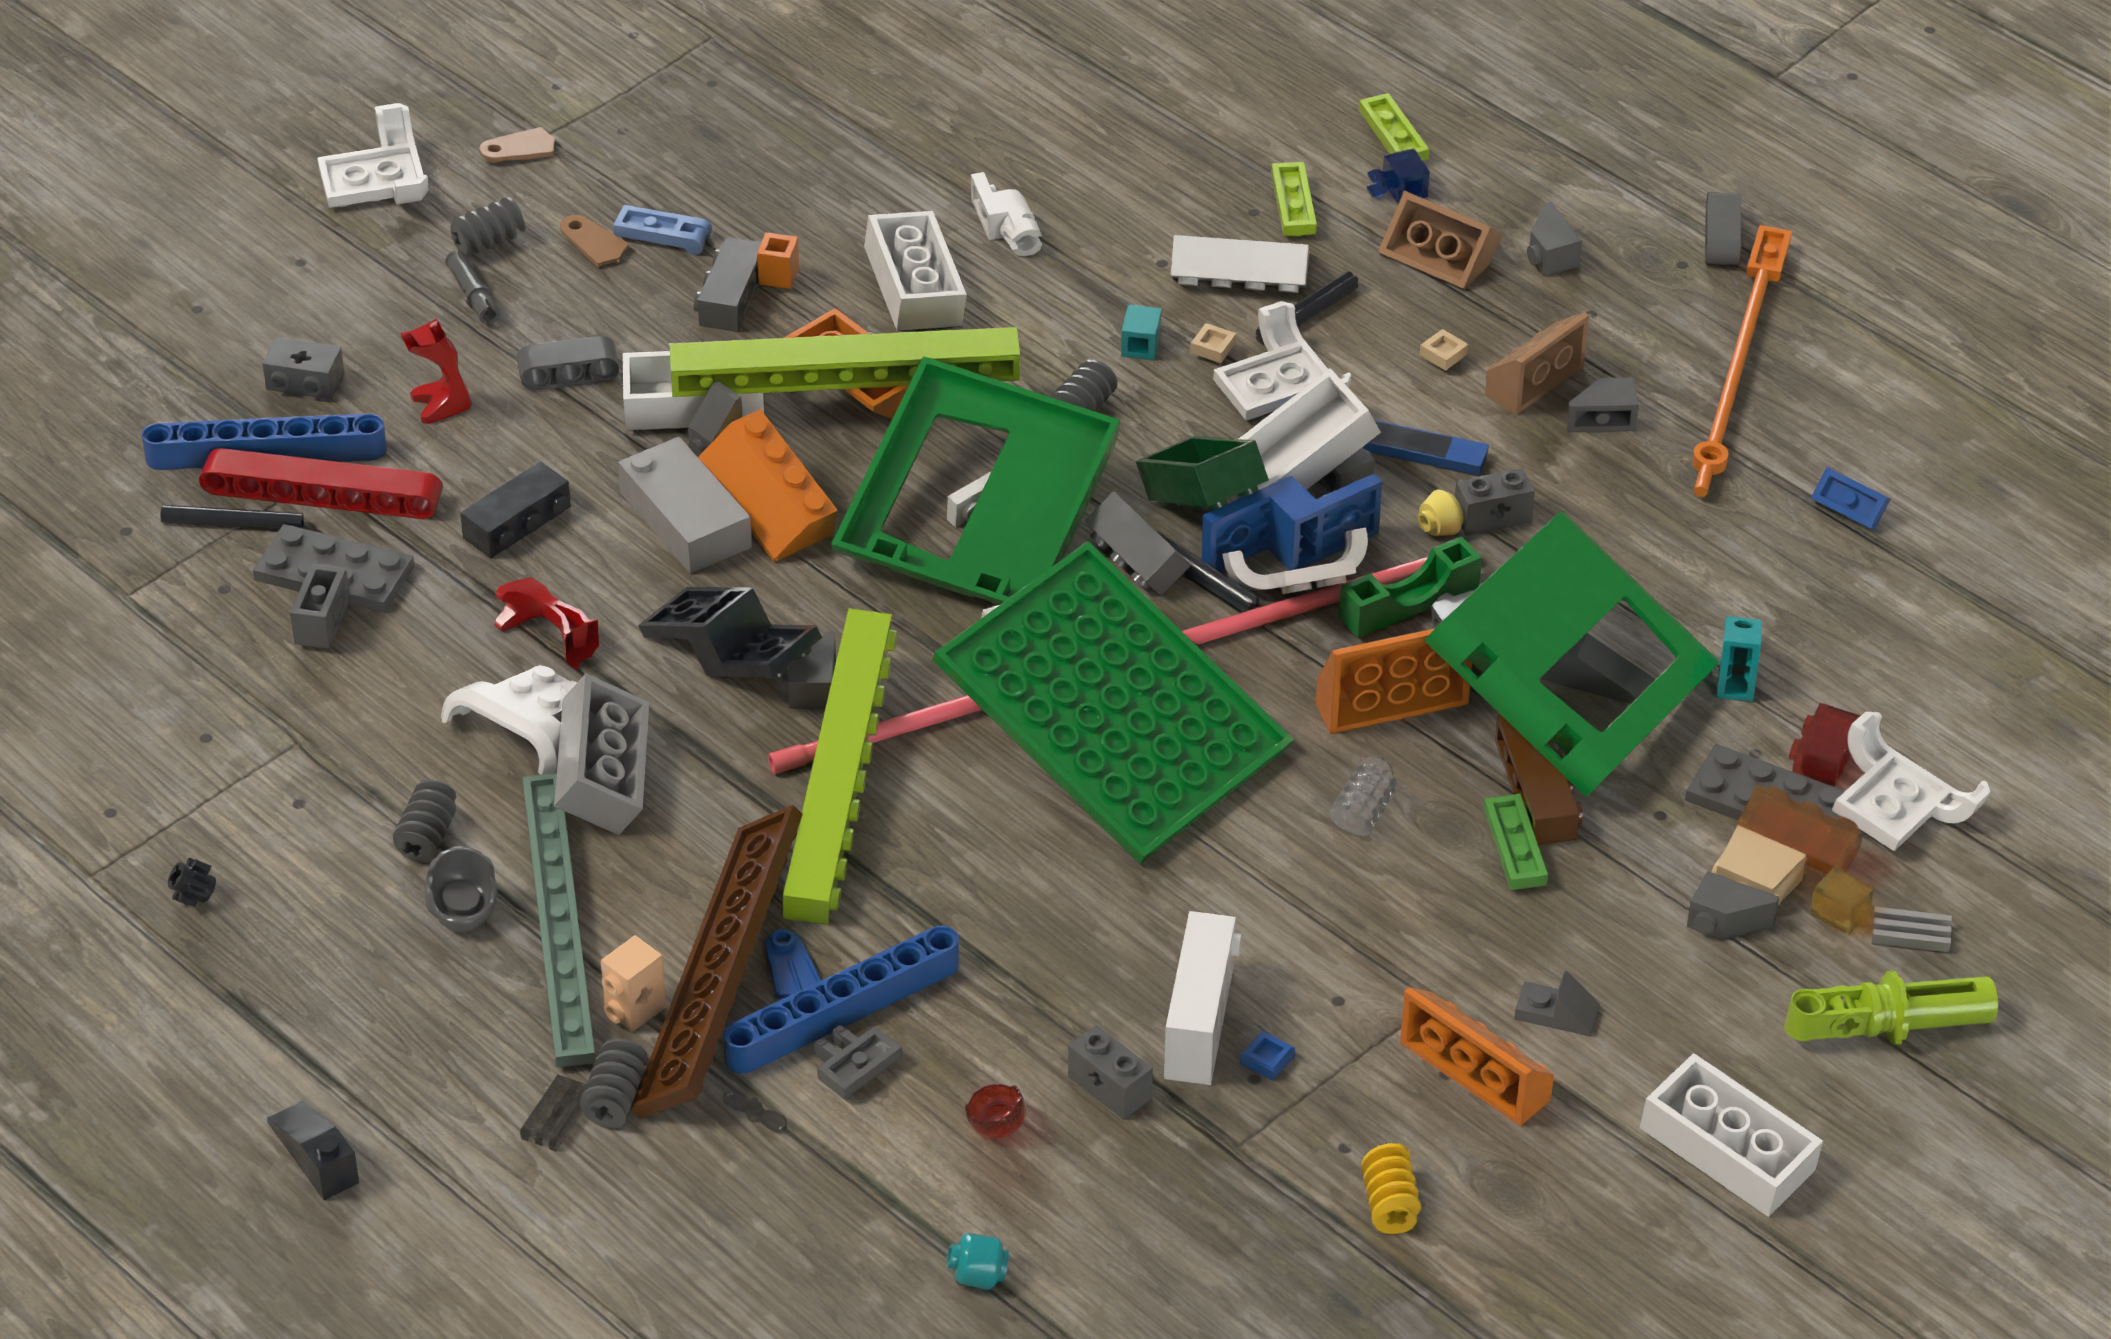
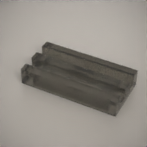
M557 1075L520 1129L521 1139L529 1141L530 1138H534L535 1144L543 1146L544 1143H548L549 1149L557 1151L582 1114L580 1100L586 1084ZM564 1087L568 1088L562 1099L552 1109V1114L541 1129L537 1128Z

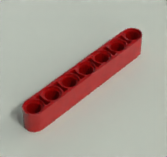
M230 449L212 450L199 476V484L202 489L209 494L415 519L430 518L435 512L443 491V483L439 477L428 472Z

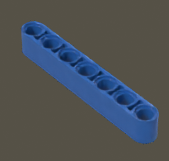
M376 414L155 423L144 428L141 434L146 464L155 470L203 468L208 455L215 449H230L334 462L376 460L383 457L387 451L384 421Z
M948 926L930 928L731 1023L726 1027L723 1035L725 1064L727 1068L738 1074L752 1072L831 1034L833 1029L839 1025L845 1027L951 976L959 968V936L957 932Z

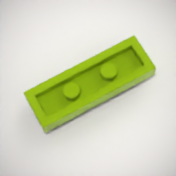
M1389 93L1359 100V112L1399 167L1429 160V148Z
M1304 162L1272 163L1271 176L1283 236L1316 234L1317 223Z

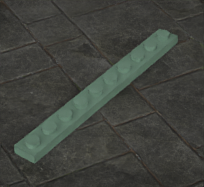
M557 773L525 776L523 777V787L556 1068L595 1063V1050L565 811L554 807Z

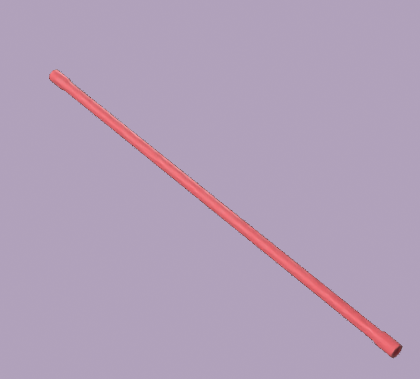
M1428 557L1372 574L1381 584L1398 583L1414 574ZM1345 583L1332 585L1189 628L1182 632L1195 645L1338 603L1340 602V587ZM967 695L881 721L878 724L876 736L870 735L869 741L875 743L981 711L982 709ZM818 741L804 745L798 744L768 753V762L773 774L776 775L799 768L814 761Z

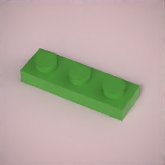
M1521 794L1484 798L1483 810L1509 889L1546 886L1548 873Z

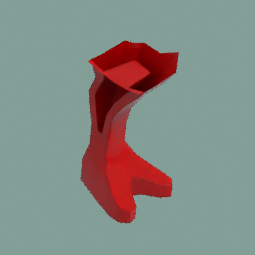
M436 318L414 330L400 333L409 352L429 359L439 365L443 375L437 382L423 384L410 392L413 402L427 404L420 415L421 422L430 424L470 409L472 405L471 397L458 370L457 350L452 341L446 336L438 319Z
M530 577L504 583L495 592L496 598L502 602H507L504 610L494 623L496 628L506 631L528 619L544 617L560 630L566 662L576 670L580 662L591 657L599 647L598 619H588L583 611L561 602L551 595L545 585Z

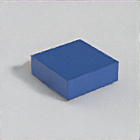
M1261 1031L1240 1055V1064L1273 1081L1295 1057V1047Z

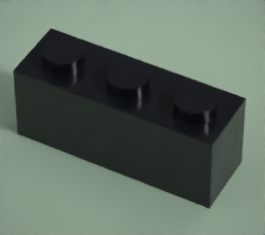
M539 461L460 512L463 539L489 558H493L571 507L569 481Z

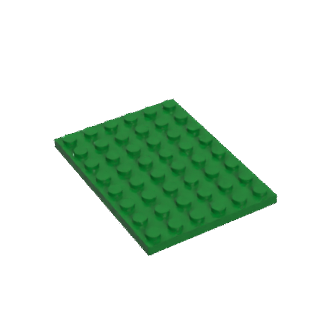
M1089 541L938 649L932 659L1140 865L1290 748L1294 741L1281 726Z

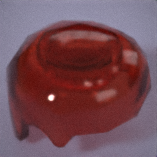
M1001 1083L989 1084L973 1093L968 1104L965 1105L968 1122L977 1134L989 1139L1005 1138L1016 1132L1023 1124L1026 1115V1103L1016 1085L1010 1087Z

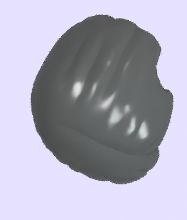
M455 846L440 852L431 861L427 871L425 901L428 911L443 926L452 931L467 932L483 925L491 916L496 905L497 887L492 861L480 851L469 847Z

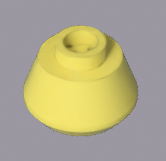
M1435 490L1421 504L1417 517L1418 523L1425 532L1433 536L1455 535L1460 531L1463 524V511L1458 500L1451 493Z

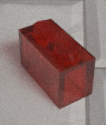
M1820 702L1814 715L1808 714L1801 731L1803 737L1801 740L1795 738L1791 746L1789 759L1794 761L1792 772L1836 787L1851 757L1848 747L1850 727L1861 715Z

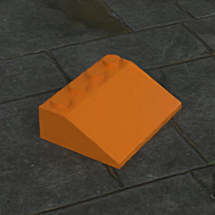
M1430 629L1332 650L1317 678L1316 706L1329 733L1334 734L1469 704L1470 684L1424 641L1434 630ZM1467 659L1464 664L1472 670V662Z

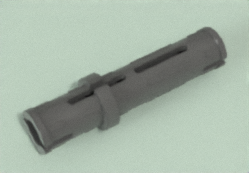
M458 250L457 254L455 251L450 252L446 256L445 264L465 293V302L470 308L475 310L481 323L487 324V319L490 324L494 323L499 318L500 311L490 297L492 296L491 291L486 285L481 283L463 251Z

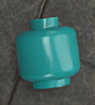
M966 1233L961 1236L958 1245H950L946 1268L953 1269V1277L958 1285L990 1290L997 1284V1281L1003 1282L1005 1279L1009 1251L1003 1249L1002 1242L997 1237Z

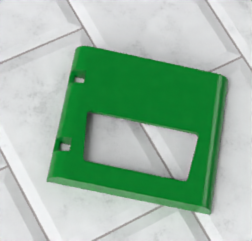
M923 356L831 544L832 551L869 564L877 563L889 567L893 572L974 599L979 597L991 601L995 606L1000 605L1064 558L1112 454L1119 432L1120 420ZM938 417L1009 434L951 558L947 560L881 531L935 419Z
M1563 510L1553 517L1456 607L1424 640L1585 797L1720 663L1707 648ZM1623 600L1628 603L1675 656V661L1603 732H1599L1542 685L1540 678L1616 604ZM1467 659L1483 673L1480 677L1464 664ZM1551 739L1567 754L1563 759L1547 744Z

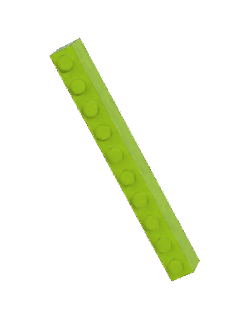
M1017 327L669 343L672 397L706 396L712 384L716 381L721 382L736 394L909 386L923 356L999 381H1020V349Z
M848 608L803 805V815L799 823L783 893V919L828 925L831 910L838 911L841 888H837L838 880L844 881L846 877L848 858H843L844 850L851 851L854 829L850 828L851 821H858L860 799H856L857 792L864 793L867 771L862 770L864 763L870 764L872 758L873 742L869 741V736H876L879 713H875L876 707H883L885 685H881L882 679H889L891 670V657H887L888 651L894 652L896 648L898 631L891 629L892 614Z

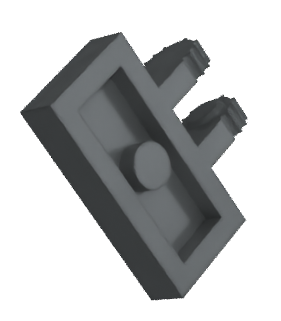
M837 1026L831 1034L836 1045L842 1048L841 1051L822 1038L815 1042L813 1046L815 1054L824 1062L817 1068L818 1079L844 1100L902 1058V1047L876 1026L859 1038L849 1030H846L845 1027Z

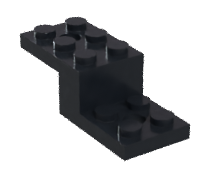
M686 587L638 625L644 638L688 640L706 676H723V678L745 677L746 679L761 677L769 680L776 679L787 672V666L793 661L808 655L812 651L811 647L822 639L817 625L771 624L753 587Z

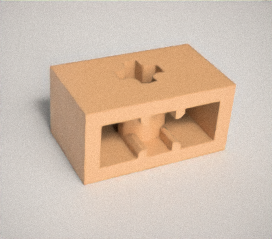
M634 935L601 960L604 1011L612 1022L620 1023L630 1032H634L666 1008L662 955L639 937Z

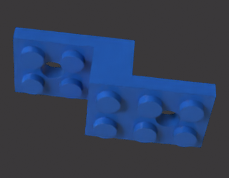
M1371 474L1332 493L1325 494L1318 499H1315L1292 476L1271 483L1253 494L1243 496L1203 515L1201 560L1220 571L1226 568L1222 555L1224 553L1241 551L1243 558L1246 559L1268 549L1289 571L1305 568L1344 550V533L1346 531L1366 528L1367 538L1379 534L1382 480L1375 474Z

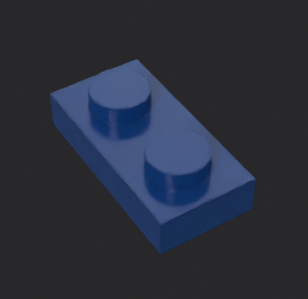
M1826 467L1811 496L1813 500L1873 530L1876 529L1891 500L1887 496L1829 467Z

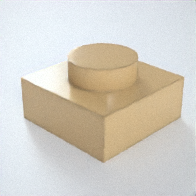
M1205 323L1192 340L1190 353L1222 363L1236 344V333Z
M1441 329L1420 345V356L1445 371L1468 355V344L1444 329Z

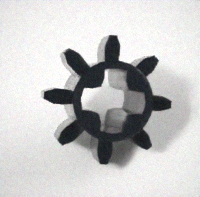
M190 857L186 864L182 862L177 863L171 870L168 878V888L175 891L172 899L192 907H196L197 901L206 902L211 897L216 885L215 876L208 874L212 866Z

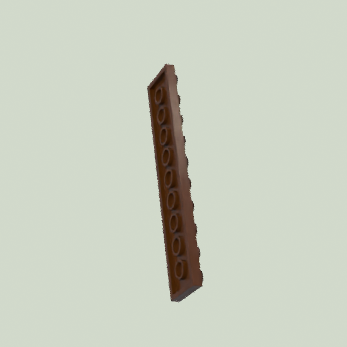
M794 805L739 827L632 1103L630 1110L640 1119L657 1112L662 1113L668 1108L683 1102H690L697 1098L703 1089L702 1083L706 1072L713 1062L715 1048L725 1030V1021L730 1008L735 1003V995L740 981L746 973L747 962L757 944L756 938L762 923L767 917L766 911L772 896L777 890V882L783 867L787 863V855L791 844L797 836V828L803 814Z

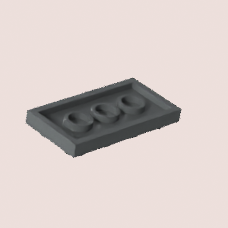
M283 524L254 567L253 576L254 581L300 591L311 563L346 568L350 593L349 604L385 613L415 567L414 556Z
M1715 743L1687 788L1685 801L1825 852L1844 820L1843 817L1833 812L1832 808L1836 799L1845 791Z

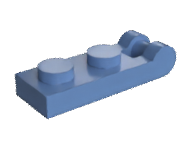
M629 205L623 206L613 225L614 235L681 247L693 255H698L702 252L705 240L709 238L713 230L711 223L705 219Z

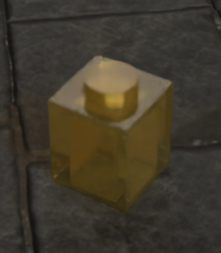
M1834 867L1814 888L1810 914L1849 936L1859 924L1864 926L1871 918L1874 911V906L1871 905L1874 888L1843 870Z

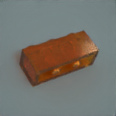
M1756 785L1737 822V826L1744 827L1806 854L1805 865L1842 881L1863 842L1861 830L1858 829V825L1852 820L1843 816H1837L1836 819L1823 813L1822 808L1809 801H1803L1802 804L1789 799V795L1785 791L1774 786H1769L1766 789Z

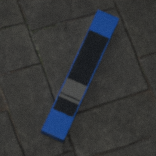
M1377 420L1374 421L1381 433L1362 447L1364 450L1375 454L1479 476L1489 450V444Z

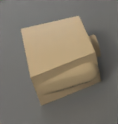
M1738 825L1725 851L1713 866L1712 873L1779 896V905L1802 881L1806 854Z

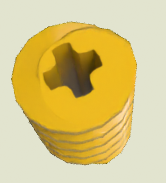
M1388 1143L1370 1150L1361 1162L1372 1224L1378 1231L1386 1234L1404 1233L1412 1230L1417 1224V1215L1421 1210L1418 1188L1415 1186L1416 1180L1413 1174V1165L1410 1161V1151L1401 1144Z

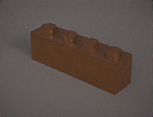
M1497 714L1495 743L1514 795L1521 794L1537 844L1542 845L1576 840L1578 824L1583 823V810L1581 803L1574 801L1573 784L1501 714ZM1551 739L1547 744L1563 759L1561 750L1559 748L1555 749L1554 741Z

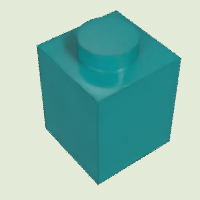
M1128 304L1121 330V357L1155 361L1161 337L1162 308Z

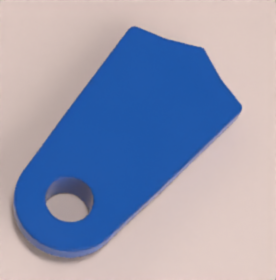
M779 929L767 937L766 950L776 998H786L821 981L798 934L788 929Z

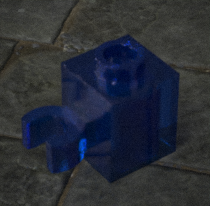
M1414 148L1384 155L1383 171L1374 169L1367 173L1371 182L1375 183L1368 185L1367 190L1371 197L1382 196L1389 190L1397 204H1399L1404 191L1421 198L1428 197L1430 171Z

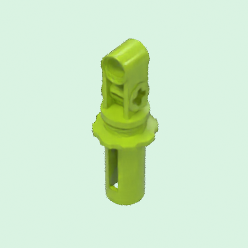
M1890 970L1885 972L1884 976L1881 977L1880 984L1876 985L1872 982H1864L1858 986L1840 985L1832 988L1799 989L1795 991L1791 996L1784 1029L1791 1038L1798 1041L1836 1037L1849 1038L1860 1035L1876 1037L1879 1033H1885L1891 1044L1899 1045L1907 1038L1909 1030L1993 1023L1998 1013V996L1995 984L1989 976L1904 983L1902 977L1898 976L1897 971Z

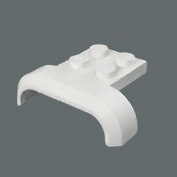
M396 103L375 107L381 148L317 157L328 208L345 207L351 204L380 201L388 198H394L396 204L421 201L428 192V177L423 175L412 133L408 106Z
M1281 301L1259 308L1260 332L1268 352L1214 369L1213 380L1246 421L1274 412L1329 370L1301 336L1295 320V307L1291 303ZM1350 373L1343 374L1341 379L1348 388L1351 382Z
M1366 528L1346 531L1344 533L1345 548L1342 555L1336 561L1329 564L1269 575H1260L1251 571L1245 564L1241 551L1224 553L1222 555L1227 572L1241 586L1251 590L1281 587L1282 594L1312 589L1311 581H1316L1317 588L1346 583V575L1356 573V567L1361 563L1366 554L1368 538Z
M540 665L495 685L483 681L475 682L452 692L446 698L442 708L441 719L443 723H447L452 720V716L459 713L465 715L472 709L529 740L539 756L538 773L540 775L557 773L563 698L577 682L569 681L556 674L553 669Z
M1865 712L1852 723L1848 733L1849 751L1855 763L1865 774L1836 799L1832 811L1891 850L1895 851L1931 816L1942 822L1959 823L1968 819L1988 799L1991 791L1986 781H1982L1973 792H1960L1888 746L1880 734L1879 725L1882 715L1879 712Z

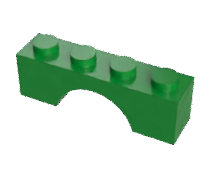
M1459 537L1432 548L1423 565L1403 581L1394 584H1381L1370 573L1345 583L1340 587L1339 618L1357 638H1361L1431 609L1438 596L1448 592L1456 596L1476 590L1480 584L1482 557L1463 537Z

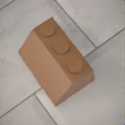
M1404 191L1378 253L1466 290L1490 265L1503 233L1488 225Z
M1583 312L1555 322L1544 331L1538 332L1534 338L1521 347L1515 348L1504 359L1492 364L1486 373L1485 396L1517 415L1584 367L1589 315Z

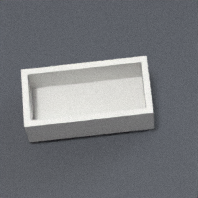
M670 351L623 353V401L626 430L688 427L705 396L672 397ZM763 393L738 394L742 400V417L759 409L764 413Z
M1330 368L1239 439L1256 440L1269 481L1257 485L1259 490L1288 476H1292L1307 490L1381 432L1369 410Z

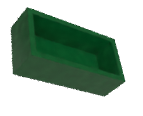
M1195 435L1135 461L1148 500L1163 502V505L1177 503L1178 507L1192 505L1193 508L1204 506L1208 510H1214L1227 505V499L1238 494V497H1243L1259 490L1257 485L1269 481L1256 440Z

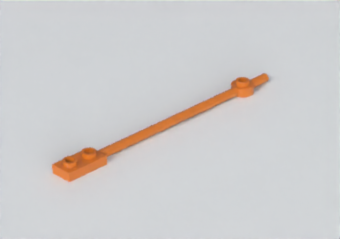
M1759 225L1746 273L1747 277L1755 278L1710 436L1708 441L1696 445L1693 451L1692 464L1699 471L1694 487V494L1698 497H1705L1707 495L1712 476L1722 473L1727 467L1729 453L1727 448L1722 445V441L1768 281L1779 282L1791 243L1792 231Z

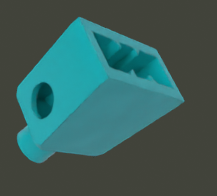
M1732 616L1725 617L1717 698L1753 702L1761 649V620ZM1732 665L1743 666L1745 673L1741 675L1733 674Z

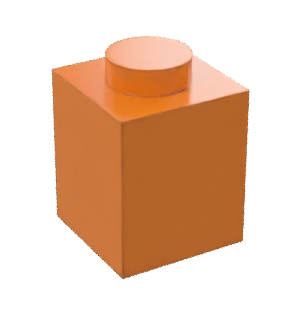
M765 232L757 252L759 285L792 288L799 270L798 237Z

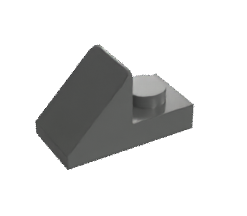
M1564 971L1559 989L1524 981L1515 1009L1514 1019L1591 1037L1600 1003L1569 972Z

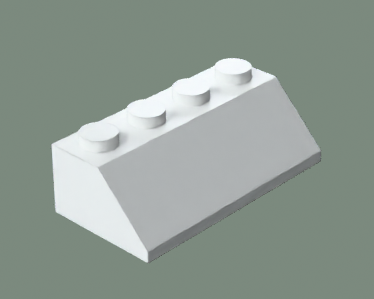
M1174 235L1171 277L1178 279L1179 285L1198 286V280L1212 281L1211 287L1231 288L1232 283H1245V289L1264 291L1265 285L1279 286V292L1298 293L1299 287L1306 288L1310 250L1307 244Z

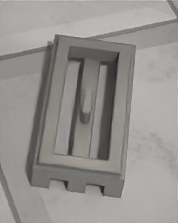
M1875 907L1873 913L1872 944L1949 953L1952 915Z

